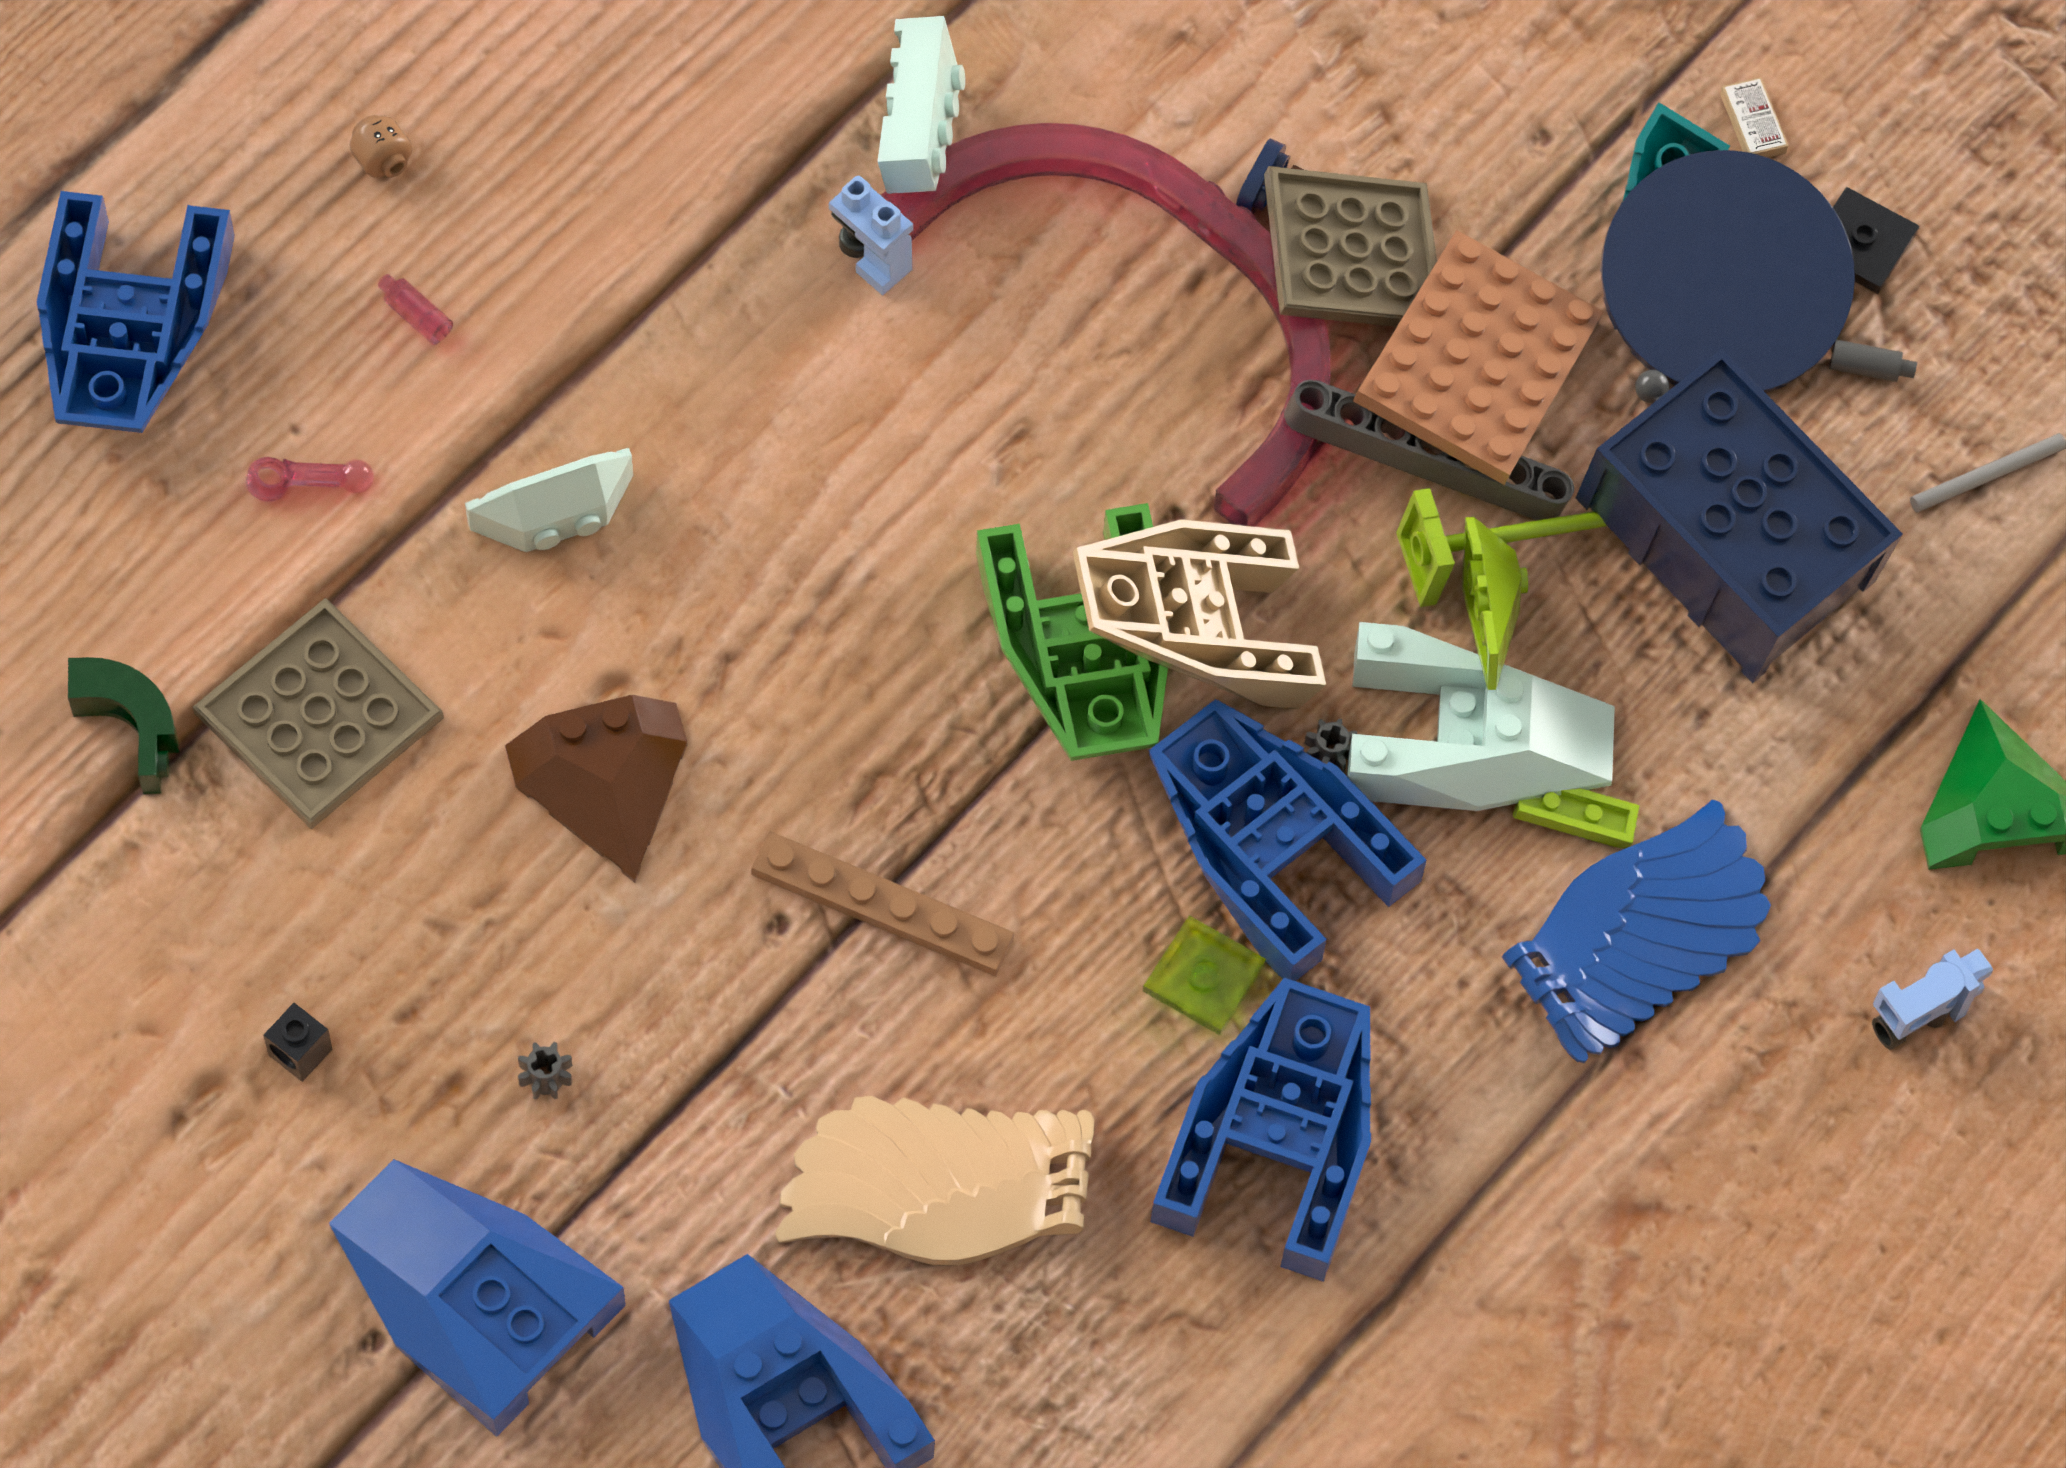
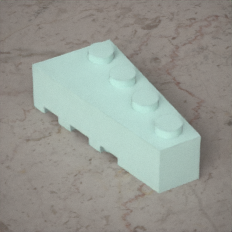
M944 16L896 19L894 33L898 36L900 48H892L890 64L894 67V83L887 84L888 116H883L878 165L887 194L936 191L940 173H945L946 170L945 150L947 145L952 144L953 131L951 124L953 118L958 117L959 114L958 94L959 90H964L965 70L963 65H957Z

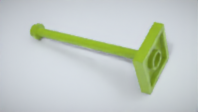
M1427 488L1413 491L1396 531L1420 607L1437 604L1455 564L1451 552L1464 550L1465 533L1445 536L1431 489ZM1591 511L1489 528V530L1505 543L1606 527L1607 525L1599 514Z

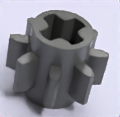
M1340 718L1336 722L1325 723L1320 719L1318 721L1317 734L1313 732L1306 733L1304 744L1311 747L1307 754L1325 764L1328 762L1335 764L1344 773L1346 759L1348 760L1352 734H1357V731L1348 732L1342 725V719ZM1329 744L1335 745L1334 749L1328 748Z
M534 1042L533 1051L528 1057H518L519 1067L525 1070L518 1075L520 1087L531 1085L533 1099L537 1100L541 1094H551L554 1099H557L558 1090L562 1084L566 1086L572 1085V1075L564 1071L573 1066L571 1055L560 1057L556 1042H553L550 1047H539ZM546 1067L547 1070L552 1073L544 1075V1072L540 1068Z

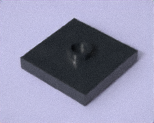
M1846 186L1833 209L1840 218L1849 239L1854 261L1855 282L1879 294L1917 235L1920 226Z

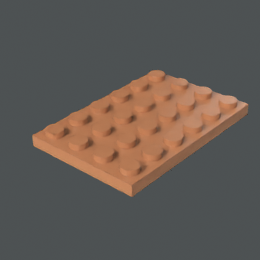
M1456 230L1357 391L1353 402L1505 485L1604 311Z

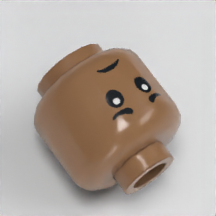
M371 115L362 119L353 128L349 144L350 150L368 175L374 178H393L400 175L406 169L407 162L412 154V144L395 120L387 116Z

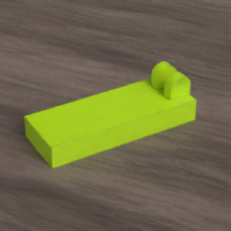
M1578 788L1561 790V795L1548 792L1541 798L1519 800L1514 807L1513 817L1609 846L1626 849L1633 843L1640 805Z

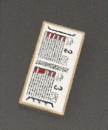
M1759 77L1722 86L1720 95L1742 151L1767 158L1786 154L1789 145L1762 78Z

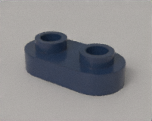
M1271 138L1267 140L1243 183L1236 201V210L1250 216L1257 209L1264 211L1267 206L1264 173L1268 166L1287 168L1290 156L1285 154V144Z

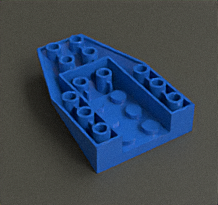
M395 1159L329 1222L331 1230L395 1346L496 1437L529 1405L527 1392L586 1332L595 1338L626 1306L624 1287L527 1215Z

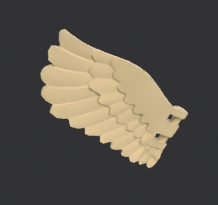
M873 1096L855 1097L851 1110H834L819 1118L816 1126L817 1135L805 1140L794 1153L795 1167L804 1173L793 1178L781 1191L779 1205L784 1208H792V1212L782 1220L777 1228L776 1239L778 1243L828 1237L853 1238L882 1249H887L899 1256L926 1264L959 1266L1004 1253L1040 1236L1080 1233L1083 1231L1084 1215L1080 1213L1081 1204L1086 1201L1089 1177L1085 1171V1162L1090 1160L1094 1118L1092 1113L1087 1110H1081L1077 1115L1066 1110L1059 1111L1057 1115L1047 1110H1038L1034 1116L1028 1113L1016 1112L1013 1119H1010L1001 1112L990 1111L987 1117H985L976 1110L966 1108L963 1114L960 1115L949 1107L933 1104L930 1110H928L920 1103L906 1098H901L892 1105ZM1067 1163L1066 1169L1058 1173L1049 1174L1050 1164ZM1062 1205V1211L1045 1216L1046 1206Z

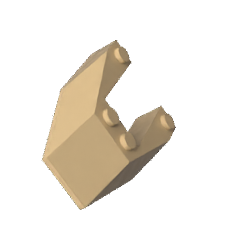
M1177 520L1077 547L1073 551L1089 631L1142 658L1261 706L1299 709L1326 686L1317 646L1244 640L1233 590L1273 593L1299 569L1291 530Z

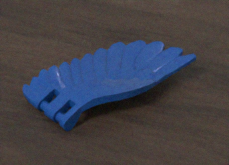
M1711 800L1681 824L1655 837L1613 853L1587 868L1571 882L1534 939L1532 941L1519 942L1502 955V959L1510 969L1515 968L1522 977L1520 984L1534 1003H1541L1548 1013L1547 1021L1555 1030L1563 1048L1576 1062L1585 1063L1588 1059L1587 1052L1600 1055L1604 1050L1603 1046L1608 1048L1618 1046L1620 1036H1626L1634 1032L1635 1024L1633 1021H1645L1653 1018L1655 1013L1653 1005L1660 1007L1669 1006L1673 1003L1672 992L1693 991L1700 985L1699 976L1711 977L1724 973L1728 957L1748 955L1760 943L1761 940L1755 927L1763 923L1771 907L1766 895L1760 893V889L1765 883L1764 867L1755 859L1743 857L1747 851L1746 833L1739 825L1727 826L1724 824L1725 811L1719 801ZM1538 957L1544 967L1537 968L1531 959ZM1564 993L1570 1002L1562 1003L1557 995Z

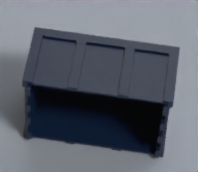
M1722 348L1596 449L1575 497L1586 510L1591 508L1592 511L1600 515L1604 523L1630 549L1628 554L1639 565L1644 564L1689 611L1687 616L1698 627L1703 626L1743 667L1741 672L1752 684L1766 673L1768 667L1776 658L1857 591L1861 590L1864 592L1873 585L1903 535Z

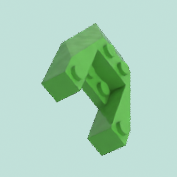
M1148 503L1105 510L1104 540L1153 527ZM1020 524L977 530L976 557L984 594L1001 649L1070 761L1147 749L1158 744L1168 668L1142 658L1089 631L1081 593L1037 600Z

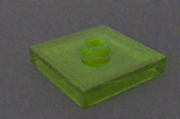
M1189 915L1143 985V992L1216 1034L1221 1035L1264 968L1266 958Z

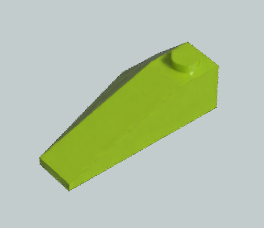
M1465 517L1462 591L1487 690H1496L1519 616L1521 594L1528 592V573L1526 567L1520 568L1516 551L1475 517Z

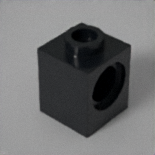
M293 1003L263 1035L268 1055L302 1082L333 1050L328 1028L296 1003Z

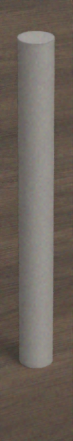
M2058 433L1910 497L1911 506L1918 513L2066 449L2065 438L2062 434Z

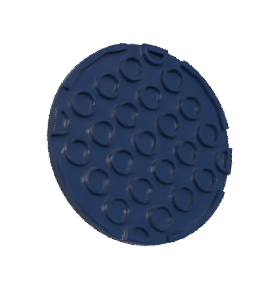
M1734 150L1705 151L1683 156L1661 166L1641 180L1621 203L1611 221L1605 237L1600 264L1604 293L1603 300L1614 329L1618 330L1625 343L1631 349L1630 352L1646 368L1662 372L1667 377L1669 383L1676 385L1722 348L1765 393L1782 388L1811 370L1826 355L1845 325L1851 308L1855 283L1854 261L1847 233L1837 213L1823 194L1807 179L1782 163L1757 154Z

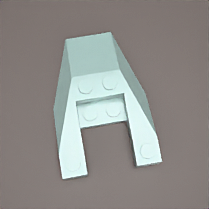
M1359 622L1354 653L1352 687L1439 695L1437 741L1352 734L1347 777L1370 801L1481 811L1517 804L1519 800L1541 798L1548 792L1561 795V790L1578 788L1590 790L1611 786L1615 706L1505 664L1497 689L1487 690L1478 654L1405 626Z

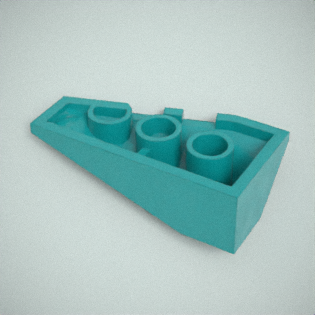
M1658 102L1636 138L1623 201L1641 180L1661 166L1683 156L1699 152L1728 150L1730 145Z

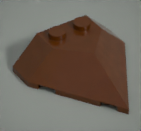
M628 695L547 715L507 743L505 749L516 788L528 798L530 796L549 810V815L603 857L605 855L622 869V873L636 883L647 846L651 843L673 785L675 772L687 748V739L677 704L648 697Z

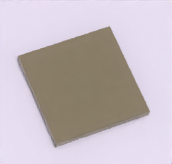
M1268 166L1264 173L1280 315L1397 327L1437 262L1427 183Z
M326 598L193 706L194 714L310 829H313L444 719L443 711Z

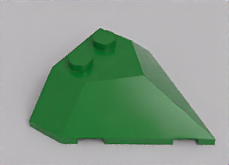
M1981 699L1978 701L1920 828L1928 870L1972 865L1977 852L1980 850L2055 842L2057 855L2066 854V781Z

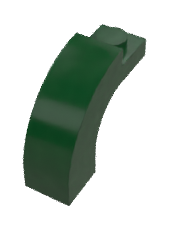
M94 657L68 658V701L73 717L109 716L129 724L139 735L138 777L143 794H161V777H169L168 753H179V741L173 716L162 692L147 676L124 663Z

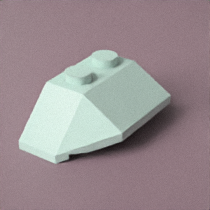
M626 448L617 452L592 455L509 483L487 493L481 499H473L465 503L469 528L473 532L524 552L535 549L547 550L556 546L561 540L576 535H591L601 527L608 525L633 477L630 449Z

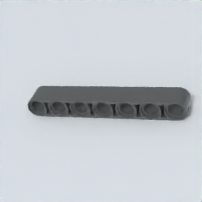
M1305 380L1298 384L1284 410L1286 423L1298 433L1534 520L1559 517L1574 493L1573 481L1567 473L1524 456L1520 457L1509 476V479L1515 485L1507 481L1503 485L1476 469L1473 470L1466 467L1460 460L1353 402L1356 394L1317 380ZM1301 403L1312 406L1314 410L1305 408ZM1342 418L1349 419L1354 425L1346 423ZM1383 433H1388L1395 440H1391L1385 437ZM1423 447L1432 450L1435 455L1427 453ZM1544 492L1550 493L1555 499L1547 497Z

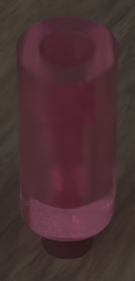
M386 274L380 279L378 287L385 292L384 302L424 338L435 345L447 337L453 327V321L404 278L395 280L390 274Z

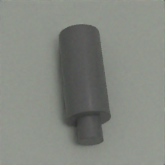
M1836 339L1832 349L1829 369L1897 382L1899 376L1914 378L1917 362L1902 359L1903 352Z

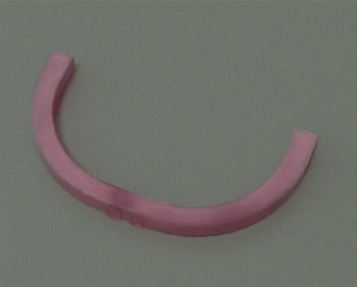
M1037 123L986 131L947 146L945 150L946 170L945 173H940L936 191L887 194L885 191L881 194L885 200L895 205L913 223V231L909 233L912 240L950 207L968 196L988 187L1028 177L1074 176L1102 181L1134 192L1169 213L1234 265L1252 282L1274 312L1288 349L1290 390L1281 415L1259 448L1216 489L1214 510L1232 525L1255 527L1292 489L1306 468L1318 440L1291 429L1285 421L1284 410L1296 387L1301 382L1312 379L1330 384V346L1327 327L1324 319L1280 315L1271 234L1257 222L1255 216L1243 206L1238 207L1229 200L1216 183L1212 181L1207 182L1171 155L1130 136L1101 128L1076 124ZM1301 403L1305 408L1314 410L1312 406Z

